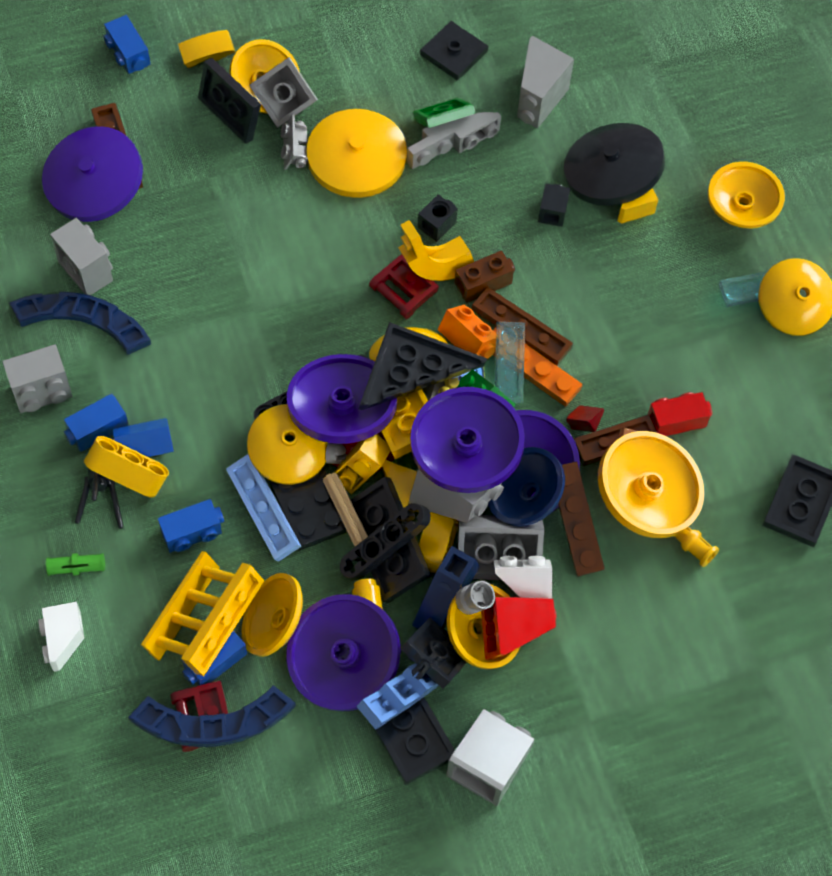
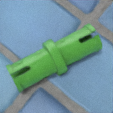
M72 553L70 557L46 558L48 576L73 573V576L80 575V572L105 571L106 569L104 553L79 556L78 553Z

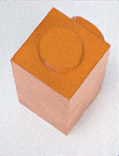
M465 305L447 309L437 329L455 347L487 359L494 354L496 350L495 345L500 338L488 324L484 323L474 314L472 309Z

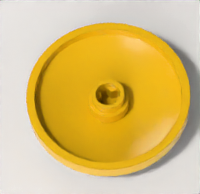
M347 109L329 115L315 126L307 142V163L313 177L327 190L345 197H369L387 190L400 178L406 165L407 146L401 130L389 118L370 110Z
M632 432L616 440L606 450L600 461L598 485L602 499L610 513L629 530L645 537L667 538L682 532L698 517L704 501L702 476L693 458L674 440L655 432Z

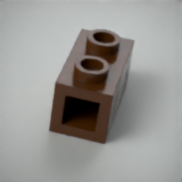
M501 250L456 269L454 283L465 302L468 303L477 299L487 287L496 291L512 284L515 267L512 260L506 258Z

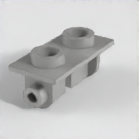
M292 114L288 122L284 123L281 128V138L284 141L281 158L284 159L285 170H287L290 164H295L297 168H304L308 162L307 146H303L307 143V126L304 125L303 121L295 122V115Z

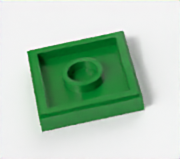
M454 98L414 110L412 113L414 121L431 128L475 114L474 105L459 98Z

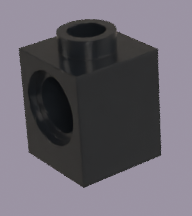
M545 183L538 218L539 223L563 227L570 188L559 184Z
M437 195L418 213L417 228L437 242L457 222L458 208H456L452 201L445 200L440 195Z

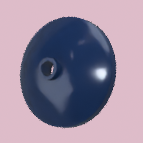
M537 447L524 448L518 467L509 478L502 482L501 485L504 489L495 501L491 499L488 502L489 508L500 521L511 526L523 527L541 521L555 509L563 495L565 473L561 463L552 453L545 449Z

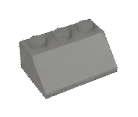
M475 515L468 523L458 520L457 549L476 559L480 566L473 579L502 580L494 571V560H500V557L514 556L517 557V560H528L530 556H542L543 520L523 527L505 524L495 515Z

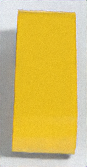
M98 436L84 459L85 465L92 471L152 498L157 495L169 475L168 469L163 464L105 436Z
M430 512L431 519L429 525L422 532L419 547L430 573L436 574L437 569L454 544L458 530V520Z

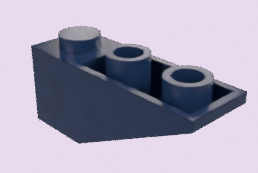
M451 546L436 571L413 621V627L419 629L429 617L441 628L445 627L448 609L453 598L460 588L471 583L480 568L476 559Z

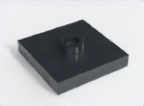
M450 21L420 50V55L458 81L488 52L489 46L453 21Z

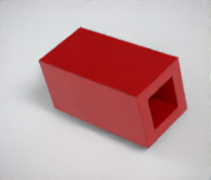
M687 392L677 398H660L651 403L647 415L650 416L657 433L669 436L707 427L712 416V407L710 402L705 400L703 392L695 394Z

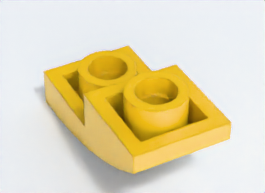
M228 30L203 34L178 44L184 65L187 68L193 67L209 58L218 61L235 53Z

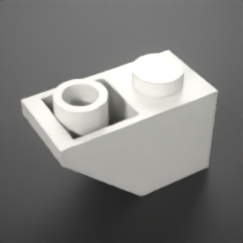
M503 556L500 557V560H494L495 574L520 598L552 599V565L550 560H545L543 556H530L528 560H517V557Z
M77 602L42 608L43 619L38 620L41 636H46L47 645L42 646L45 663L50 662L54 672L60 671L84 639L81 612Z

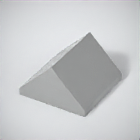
M290 57L249 85L277 127L287 122L292 114L296 116L318 100Z

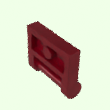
M402 254L369 282V287L373 291L381 293L400 310V315L405 319H409L422 304L438 292L439 288L433 280L422 278L413 272ZM388 279L411 298L408 303L385 284Z
M221 680L170 694L172 705H175L176 711L182 714L189 715L187 702L195 699L199 717L200 715L228 714ZM181 745L183 752H190L199 748Z

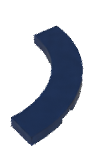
M59 292V294L47 295L40 293L9 302L21 327L51 319L84 322L108 333L122 346L127 355L152 344L145 330L134 318L119 310L116 305L91 295L74 292Z
M273 685L266 693L244 706L243 709L228 714L200 715L199 717L185 715L167 708L150 696H147L130 714L128 719L141 730L167 742L183 746L216 747L244 741L266 731L288 715L296 707V703Z

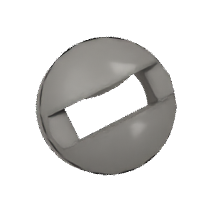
M328 443L326 463H342L347 457L346 447L343 444Z

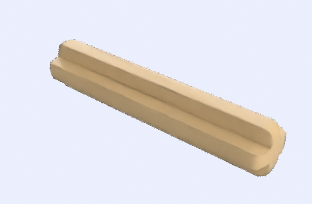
M329 473L323 479L324 485L354 547H356L368 535L337 473Z

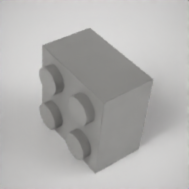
M75 218L50 234L58 263L84 294L92 295L113 281L111 273L113 266L108 259L110 253L103 242L98 243L94 239L95 235L87 224L83 226Z
M56 344L2 361L20 413L34 412L42 406L62 403L67 398L73 397Z

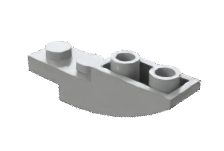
M493 112L475 113L441 125L422 129V140L407 148L408 165L412 169L425 165L437 155L447 153L452 147L458 153L474 148L480 141L491 138L498 133L501 115Z

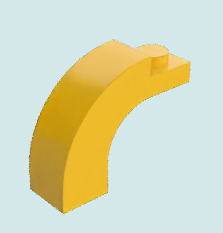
M410 220L400 224L404 235L400 237L403 245L398 248L413 272L420 277L434 281L454 279L456 269L474 262L471 251L460 236L443 245L430 247L423 245L420 235Z

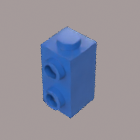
M127 15L104 24L106 35H103L104 41L109 49L113 48L118 65L120 67L124 66L128 74L151 65L148 48Z
M112 393L65 418L64 422L67 430L63 432L70 445L76 444L80 452L91 447L98 436L110 437L113 435V429L129 425L126 413Z
M167 418L113 429L114 438H111L112 440L147 457L174 452Z
M211 499L157 518L169 553L174 551L182 552L189 549L195 543L214 540L218 535L222 534L221 523L225 522L220 507L214 508Z
M233 630L204 676L196 674L183 660L184 670L182 673L191 685L197 683L200 686L211 683L247 655L246 644Z

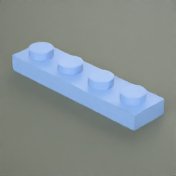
M247 454L226 468L274 560L279 562L302 547L265 478L253 466L249 455Z

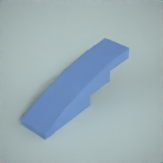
M416 663L409 666L401 675L385 683L379 691L363 699L356 706L375 730L439 686L427 674L421 679H415L419 674L417 672L412 676V669L417 666Z

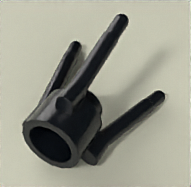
M88 468V476L84 479V488L75 518L76 524H79L81 521L89 490H92L91 500L96 501L98 492L105 491L108 486L118 528L123 529L115 481Z

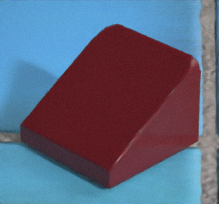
M579 405L567 416L566 421L572 430L596 432L605 410L604 408Z

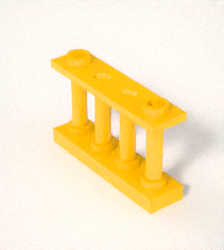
M202 551L141 645L158 661H160L166 650L183 655L181 659L196 674L204 676L262 586L263 578L250 564L242 563L235 574L220 570V567L208 553ZM212 579L228 584L221 597L204 593ZM197 603L213 607L205 621L189 616ZM182 626L198 631L190 645L173 640Z

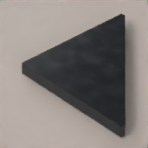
M389 322L358 409L365 410L470 372L471 369L475 370L484 367L487 358Z

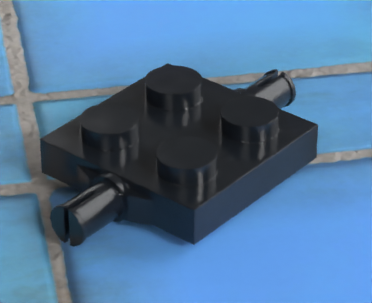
M430 617L400 648L412 662L417 664L412 669V676L419 672L415 679H421L427 674L442 689L450 683L467 663L454 649L448 632Z

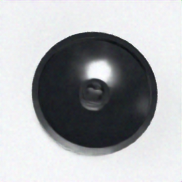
M632 123L608 124L591 130L572 145L564 161V174L570 190L585 202L603 206L619 205L641 197L656 185L665 168V154L660 139L651 130Z

